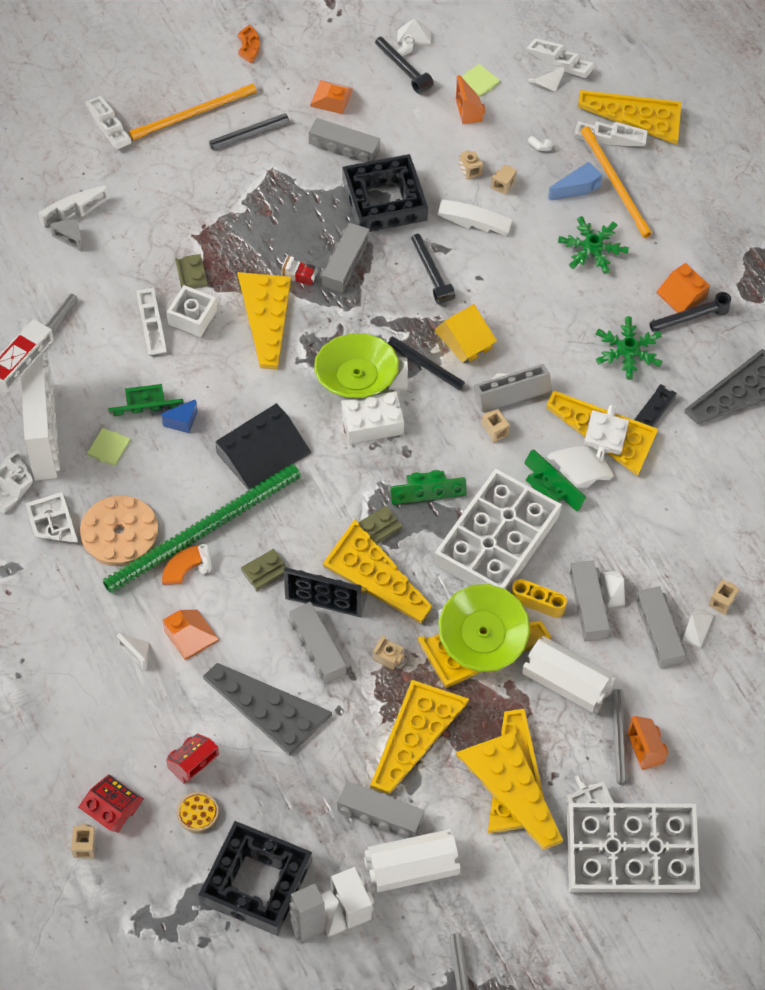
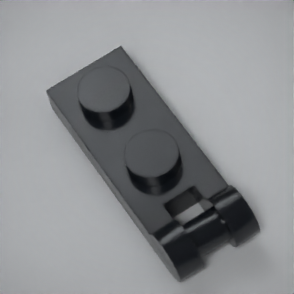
M660 384L634 420L654 427L675 399L677 392L669 391L666 389V386ZM661 395H663V396H665V397H667V398L664 400V399H662V398H660V397H661Z

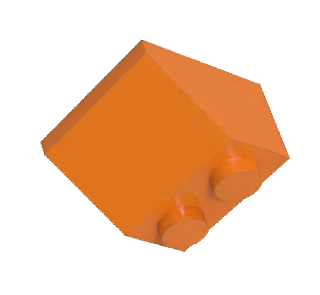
M684 263L671 272L656 293L678 313L693 308L707 299L710 285L687 263Z
M633 716L627 735L641 770L664 764L668 755V749L665 743L662 744L659 727L655 726L652 719Z

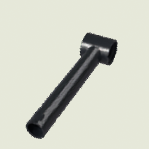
M382 36L375 40V44L412 80V88L417 94L434 85V81L429 73L425 72L421 75Z
M414 234L411 240L435 287L433 288V296L436 303L440 304L455 299V291L452 284L445 285L421 235Z
M719 292L716 294L714 301L664 318L653 319L649 322L652 332H657L713 312L721 316L726 315L730 309L731 296L726 292Z

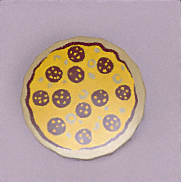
M204 792L187 794L177 806L179 823L185 830L191 833H203L205 830L211 829L218 820L219 809L217 803L211 795Z

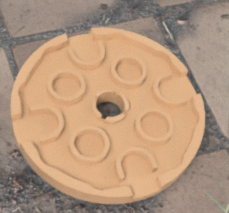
M112 496L95 503L86 512L81 522L80 536L84 549L96 561L109 566L129 565L130 562H134L135 559H139L141 555L144 556L146 552L148 553L149 550L154 548L158 538V523L152 509L143 501L130 496ZM119 526L124 529V532L120 534L114 532Z

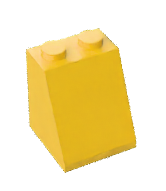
M475 304L448 318L435 329L436 334L462 363L466 360L472 362L479 357L478 353L482 351L484 354L494 348L492 345L497 342Z

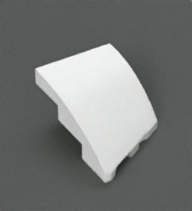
M590 446L566 448L552 452L547 456L549 460L553 459L561 467L560 472L576 488L587 489L597 479L609 481L614 477L605 459L600 462L599 457L597 461L596 455L598 450Z
M17 450L4 459V464L0 466V512L3 514L9 511L21 499L33 483V479L30 473L27 472L25 463H22L20 453Z
M63 492L25 504L35 537L78 542Z

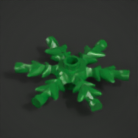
M578 217L577 221L580 226L576 228L582 232L580 233L582 236L586 237L585 240H580L578 236L575 239L571 235H568V238L562 236L558 238V243H567L566 247L575 245V248L579 246L584 248L583 251H577L578 254L571 256L574 260L569 263V267L575 269L579 263L584 265L585 258L588 260V254L595 255L593 261L597 260L596 267L601 266L603 273L608 274L610 269L607 264L611 262L605 259L607 256L601 254V251L606 250L609 254L612 251L614 254L619 255V252L628 254L629 247H620L621 243L612 245V242L608 244L603 242L604 239H610L608 236L616 234L612 230L618 225L612 221L607 228L605 225L602 226V232L598 230V234H592L594 229L590 230L591 223L586 225L584 217Z
M631 316L625 317V326L620 325L624 331L621 332L625 336L623 340H619L618 335L614 337L610 330H608V334L601 329L596 331L595 335L604 338L601 340L602 342H611L609 345L616 344L618 346L617 350L609 349L611 352H601L604 356L596 358L597 364L600 365L607 360L611 364L614 358L618 360L619 355H622L626 359L622 361L625 364L621 370H626L627 380H632L633 371H638L634 365L637 364L633 359L634 356H639L640 361L644 359L648 366H650V363H653L660 367L663 363L662 360L654 358L657 354L648 353L649 350H640L641 346L649 347L647 344H656L654 340L662 338L661 333L657 331L650 335L647 332L643 338L640 335L637 341L633 337L636 335L633 331L637 326H632Z

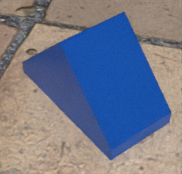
M194 399L161 413L163 426L189 433L198 413L196 400Z

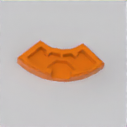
M249 24L238 33V38L242 41V47L238 51V55L251 64L259 53L260 42L256 30Z
M199 546L186 548L170 559L163 572L162 585L182 584L185 574L201 564Z

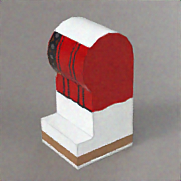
M288 255L282 266V276L291 277V281L306 285L313 284L318 273V269L315 266L295 261L294 257Z

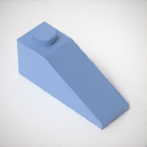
M587 162L550 186L548 199L556 200L589 194L593 190L600 188L603 174L590 162Z

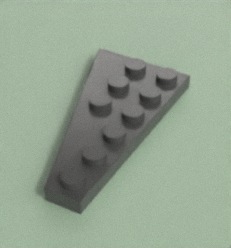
M761 349L689 405L684 413L696 424H701L765 401V350Z
M216 663L203 675V679L289 756L332 716V712L219 663Z

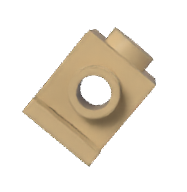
M466 150L459 155V166L465 179L481 176L483 163L480 161L476 151L470 152Z
M504 164L501 170H497L496 174L491 177V189L506 195L516 181L517 170Z
M498 409L489 411L482 416L481 425L491 437L493 443L509 435L510 424Z
M722 579L712 594L708 606L726 615L735 601L740 588L736 587L732 582Z
M382 635L373 649L372 660L394 670L396 665H400L405 657L403 647L387 640Z
M88 824L73 826L71 845L73 858H95V827H91Z

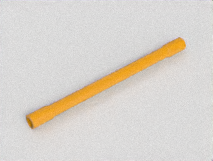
M254 83L246 85L236 91L156 122L129 131V136L132 141L187 118L257 93Z
M589 126L584 127L581 130V134L587 144L590 145L635 221L636 227L643 238L650 237L652 235L651 229L641 216L601 149L594 133Z

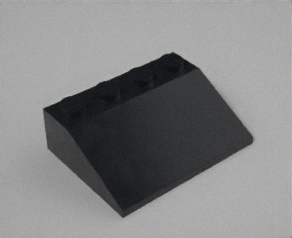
M277 403L215 441L217 455L249 492L251 488L255 489L256 485L260 486L261 482L265 483L266 479H270L271 476L311 453V450L289 416Z
M284 568L285 599L304 604L311 602L316 607L361 618L367 600V588L359 584H351L342 580L307 573L302 570Z

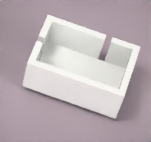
M396 391L361 398V401H358V398L341 401V414L349 444L404 434V419Z

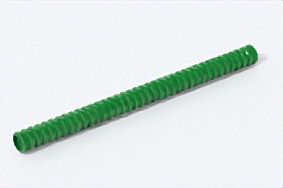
M293 464L289 465V468L286 467L284 470L271 476L270 480L266 479L265 483L261 482L260 486L256 485L255 489L251 488L250 492L246 491L245 495L241 494L240 498L236 497L235 501H230V504H225V507H220V510H215V513H210V516H205V519H200V522H195V525L192 524L190 528L187 527L185 531H181L180 534L171 537L170 541L166 540L165 544L161 543L160 547L156 546L154 547L155 550L151 549L149 553L146 552L144 556L141 555L139 559L130 562L129 566L125 565L124 569H118L119 572L115 571L113 575H108V578H103L105 588L111 594L114 593L115 589L119 590L120 586L124 587L125 583L129 584L130 580L134 581L135 577L138 578L140 574H145V571H150L151 567L155 568L156 564L160 565L161 561L165 562L166 558L170 559L171 555H176V552L179 553L181 549H186V546H191V543H196V540H201V537L207 536V533L210 534L212 530H217L216 527H222L221 524H227V521L230 522L232 518L235 519L237 515L240 516L242 512L245 513L247 509H251V506H256V503H261V500H266V497L269 498L271 494L274 495L276 491L279 492L281 488L284 489L286 485L289 486L291 482L294 483L296 479L301 478L298 468Z

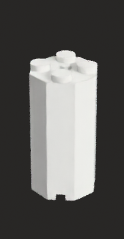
M545 636L542 639H538L528 655L530 663L525 662L522 674L592 713L594 711L596 713L600 712L604 704L602 701L605 697L608 698L614 688L612 686L616 680L612 673Z
M450 829L370 846L364 851V863L366 871H369L371 891L382 892L460 874V863L455 864V860L459 857Z

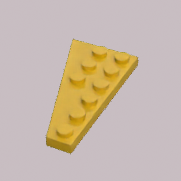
M580 90L578 108L618 123L647 130V134L677 145L681 113L680 101Z
M237 272L259 367L278 370L291 277Z
M554 390L546 405L547 410L584 437L586 436L592 411L605 414L608 412V410ZM615 413L614 416L629 420L621 454L618 455L611 452L606 454L638 477L658 433V429Z
M354 519L323 562V567L351 584L362 585L367 588L368 594L422 624L432 610V605L413 587L409 579L398 570L393 561L374 543L370 535Z
M542 621L529 622L530 636L524 652L532 649L538 639H542L543 636L551 640V635ZM485 629L480 630L481 634L487 633ZM439 634L435 635V637H417L418 643L445 689L481 673L462 667L451 658L440 641Z
M412 680L371 781L370 789L390 795L469 703V699Z
M525 709L505 711L501 736L511 732L514 733L544 798ZM493 796L487 834L524 829L518 821H515L511 816L512 814L505 807L503 808Z
M513 732L456 752V757L465 763L468 770L477 776L482 785L503 808L505 807L512 814L511 816L515 821H518L526 829L527 834L542 850L563 842Z

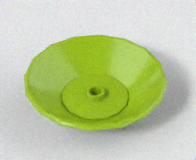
M350 333L334 338L321 348L315 357L314 372L319 383L331 393L345 398H365L378 394L391 385L398 374L399 359L393 347L383 339L369 334Z
M491 584L470 585L455 592L444 604L438 621L440 641L447 654L462 667L478 672L498 671L513 664L524 652L530 636L529 616L521 601L508 590ZM485 629L487 633L481 634L480 630Z

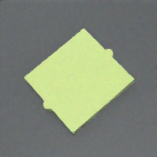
M480 64L461 76L478 96L491 91L495 85L500 83L498 78Z
M102 428L87 455L98 459L100 462L116 466L129 444L130 438L122 436L118 432Z

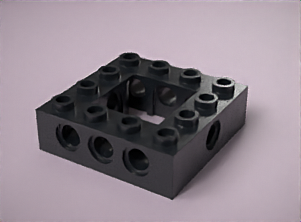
M410 154L342 167V181L356 225L368 228L369 232L428 221V205ZM394 184L398 185L402 200L396 199V201L379 202V204L371 205L370 196L366 192L367 189Z
M234 821L198 894L199 902L206 907L278 936L291 909L289 905L292 902L291 894L299 891L311 866L312 852ZM246 856L280 870L279 879L274 890L271 889L270 898L266 907L263 906L261 898L255 895L254 897L240 892L238 888L232 887Z

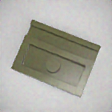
M201 254L185 256L183 259L175 258L181 288L183 285L193 289L207 286Z
M387 506L358 522L359 526L370 535V538L376 545L402 529V524L397 521V518Z
M272 549L242 566L241 571L257 592L283 577L286 565L275 549Z

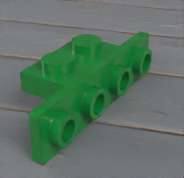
M162 384L125 388L127 406L108 408L109 414L113 413V416L124 415V412L132 411V414L143 413V409L160 411L162 410L161 407L169 406V409H173L184 404L183 399L164 401Z
M531 450L524 464L534 473L529 474L525 481L541 494L556 502L564 500L575 511H579L586 500V496L536 450Z
M433 470L428 473L415 472L411 475H406L407 484L390 487L391 503L393 505L467 495L465 477L446 479L444 471Z

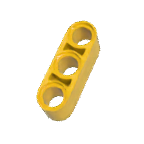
M523 579L514 581L511 594L519 599L523 606L555 618L564 615L567 599L563 594ZM517 590H522L524 593H519Z

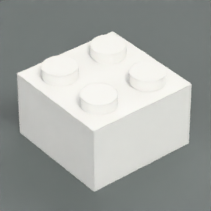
M183 285L167 311L168 325L201 337L217 312L216 297Z
M355 867L331 876V892L340 903L347 929L371 920L372 911H374L372 906L374 904L373 897L370 891L366 892L364 877L361 872L357 873Z

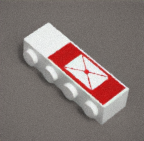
M32 319L29 324L23 327L21 333L11 340L9 346L0 352L1 391L6 393L54 341L50 328Z

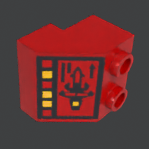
M197 733L193 737H188L178 750H173L166 759L167 768L185 784L219 756L218 746L210 738Z
M108 774L88 791L78 808L109 831L119 833L129 816L134 815L145 798L113 775Z

